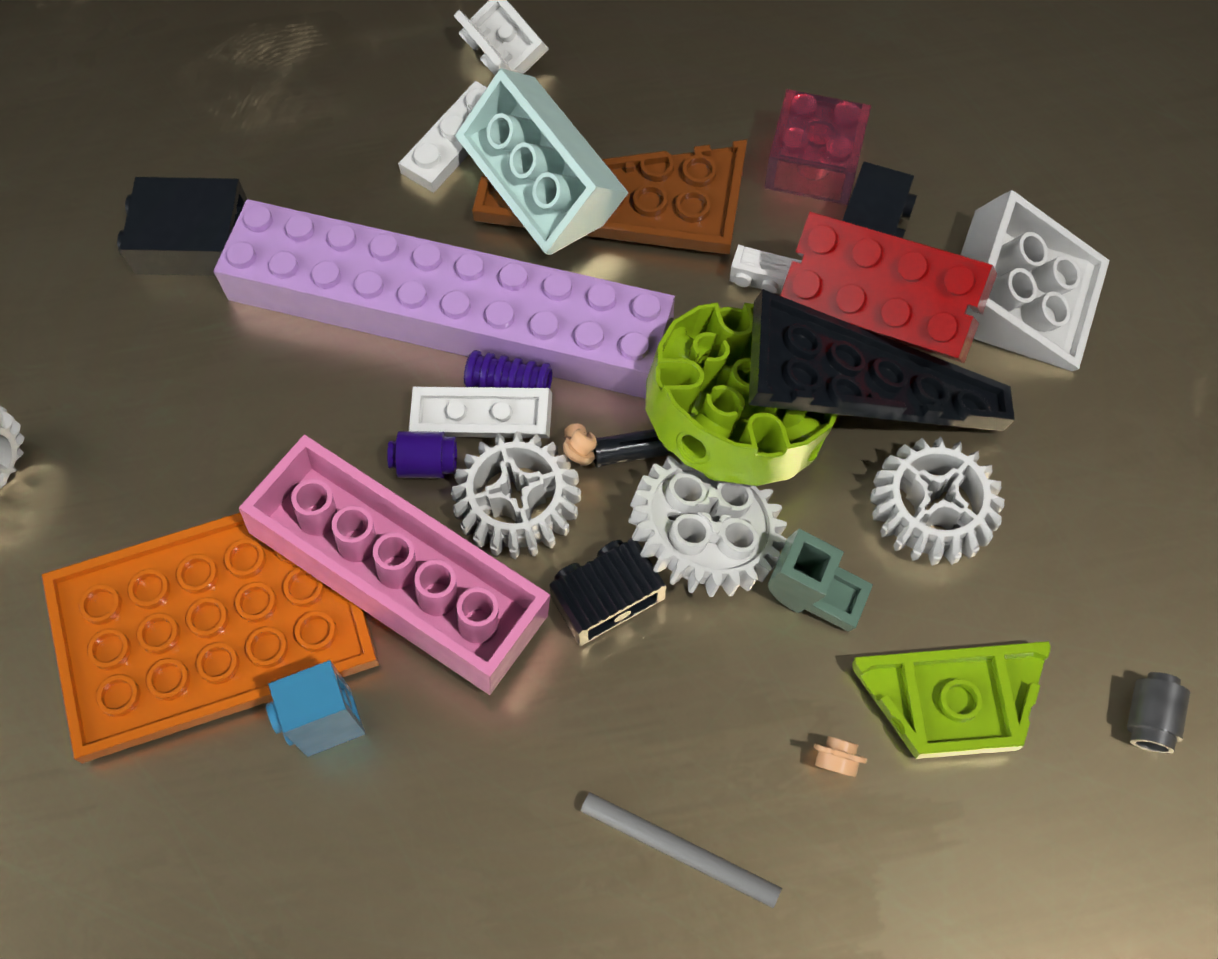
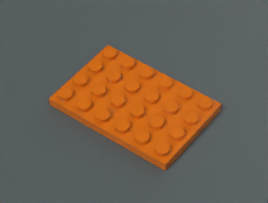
M240 512L42 574L74 759L80 763L107 756L273 701L268 683L329 660L342 677L379 666L364 610L248 533Z

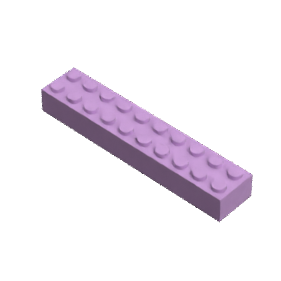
M250 199L246 200L213 271L227 299L230 301L466 357L473 350H479L482 356H485L488 352L495 354L497 359L501 355H506L509 357V361L521 358L524 364H527L529 360H533L540 367L543 363H549L553 372L552 377L646 399V380L658 344L674 320L675 295Z

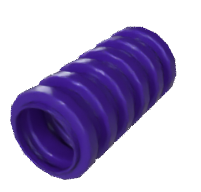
M473 350L468 356L465 365L464 384L466 387L550 389L553 372L549 363H543L540 367L533 360H529L527 364H524L521 358L509 361V357L506 355H501L497 359L493 353L488 352L485 356H482L481 351Z

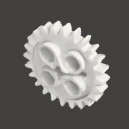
M672 456L666 458L663 467L654 464L649 475H643L630 503L633 511L629 517V523L637 526L632 539L634 541L646 542L640 553L641 557L656 556L658 560L653 571L657 573L666 568L671 570L670 583L672 585L677 583L682 577L687 579L690 593L696 590L699 583L705 584L709 597L715 595L720 585H722L724 591L730 597L734 595L739 585L748 592L756 580L763 582L771 569L773 570L781 554L780 551L785 545L787 539L781 536L786 528L787 522L776 519L782 510L781 505L768 504V500L773 493L772 489L758 490L756 486L714 481L707 478L704 473L685 465L681 460L678 463Z

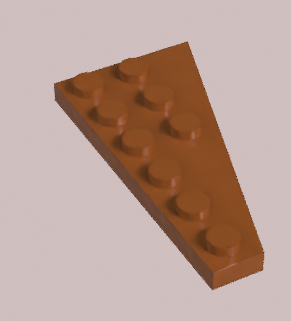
M747 139L732 141V147L712 150L709 144L695 146L694 152L671 155L665 150L602 159L629 193L606 223L586 236L730 255ZM485 175L481 176L472 210L474 221L525 228Z

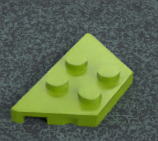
M1049 641L864 656L855 657L852 666L855 674L915 759L1017 751L1025 743L1030 725L1029 716L1031 708L1037 700L1041 686L1038 683L1044 662L1049 657L1051 647Z

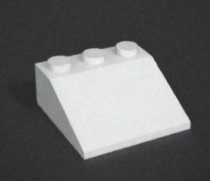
M1011 189L975 210L961 252V256L992 264L997 272L983 314L973 312L969 306L967 308L966 314L974 316L979 323L974 339L1073 372L1080 368L1110 260Z

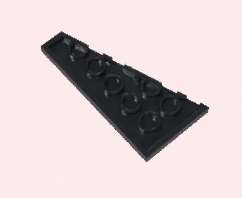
M762 289L754 301L748 405L1004 431L1015 420L1011 386L764 289Z

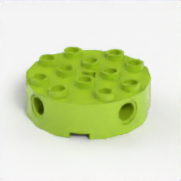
M718 302L698 305L672 321L658 344L646 380L645 410L659 440L668 451L674 453L685 465L704 473L707 478L714 481L760 486L791 479L815 461L838 414L748 405L754 304L744 303L742 309L734 307L719 308Z

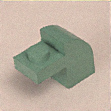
M799 528L787 538L768 582V589L779 602L794 612L800 613L803 610H807L849 632L857 627L873 584L838 567L844 551Z

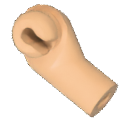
M579 423L566 427L564 430V453L569 459L579 465H589L595 460L593 451L597 446L595 436L590 431L587 433L585 426Z

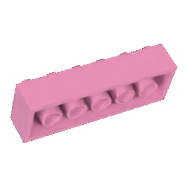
M305 434L239 507L248 533L488 695H491L548 617L549 593Z

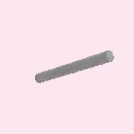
M591 792L587 795L581 812L774 908L782 890L781 887Z

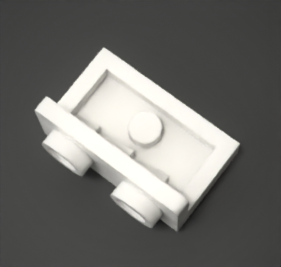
M489 0L471 19L460 9L454 14V17L463 26L458 33L474 51L479 47L484 51L480 60L494 75L497 74L500 68L524 74L549 50L508 0Z

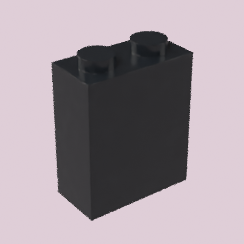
M135 177L132 194L126 197L125 210L127 217L124 230L119 232L117 238L119 254L125 258L134 274L215 276L214 268L247 200L239 179Z

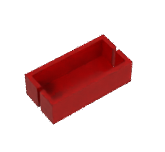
M809 212L796 249V253L803 257L802 262L792 261L780 296L904 345L965 363L979 325L974 316L966 314L967 308L969 306L973 312L983 314L997 272L992 264Z

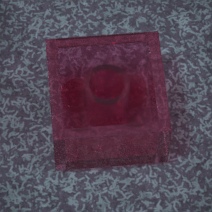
M787 89L769 155L764 188L848 205L871 105Z

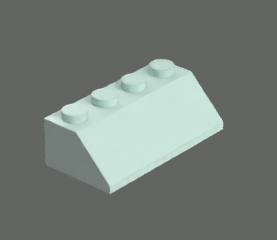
M500 68L455 135L545 254L552 255L602 227L629 193L533 76Z

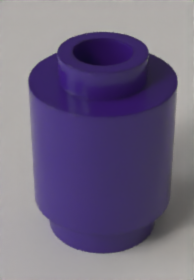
M398 431L396 441L388 442V468L396 469L398 478L444 479L445 474H455L457 469L456 436H445L444 432Z

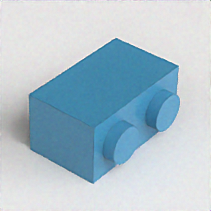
M330 660L268 683L273 701L266 704V710L275 733L279 734L282 732L289 746L295 744L307 757L366 734L351 688Z

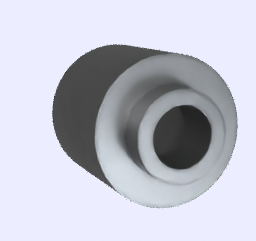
M1150 672L1147 678L1136 680L1127 730L1132 733L1130 739L1132 745L1157 753H1174L1176 743L1181 742L1183 739L1190 691L1180 685L1181 680L1178 677L1161 672Z

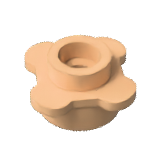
M831 736L827 737L826 745L814 744L815 750H818L815 763L818 767L856 777L859 763L866 764L867 758L856 754L858 744Z

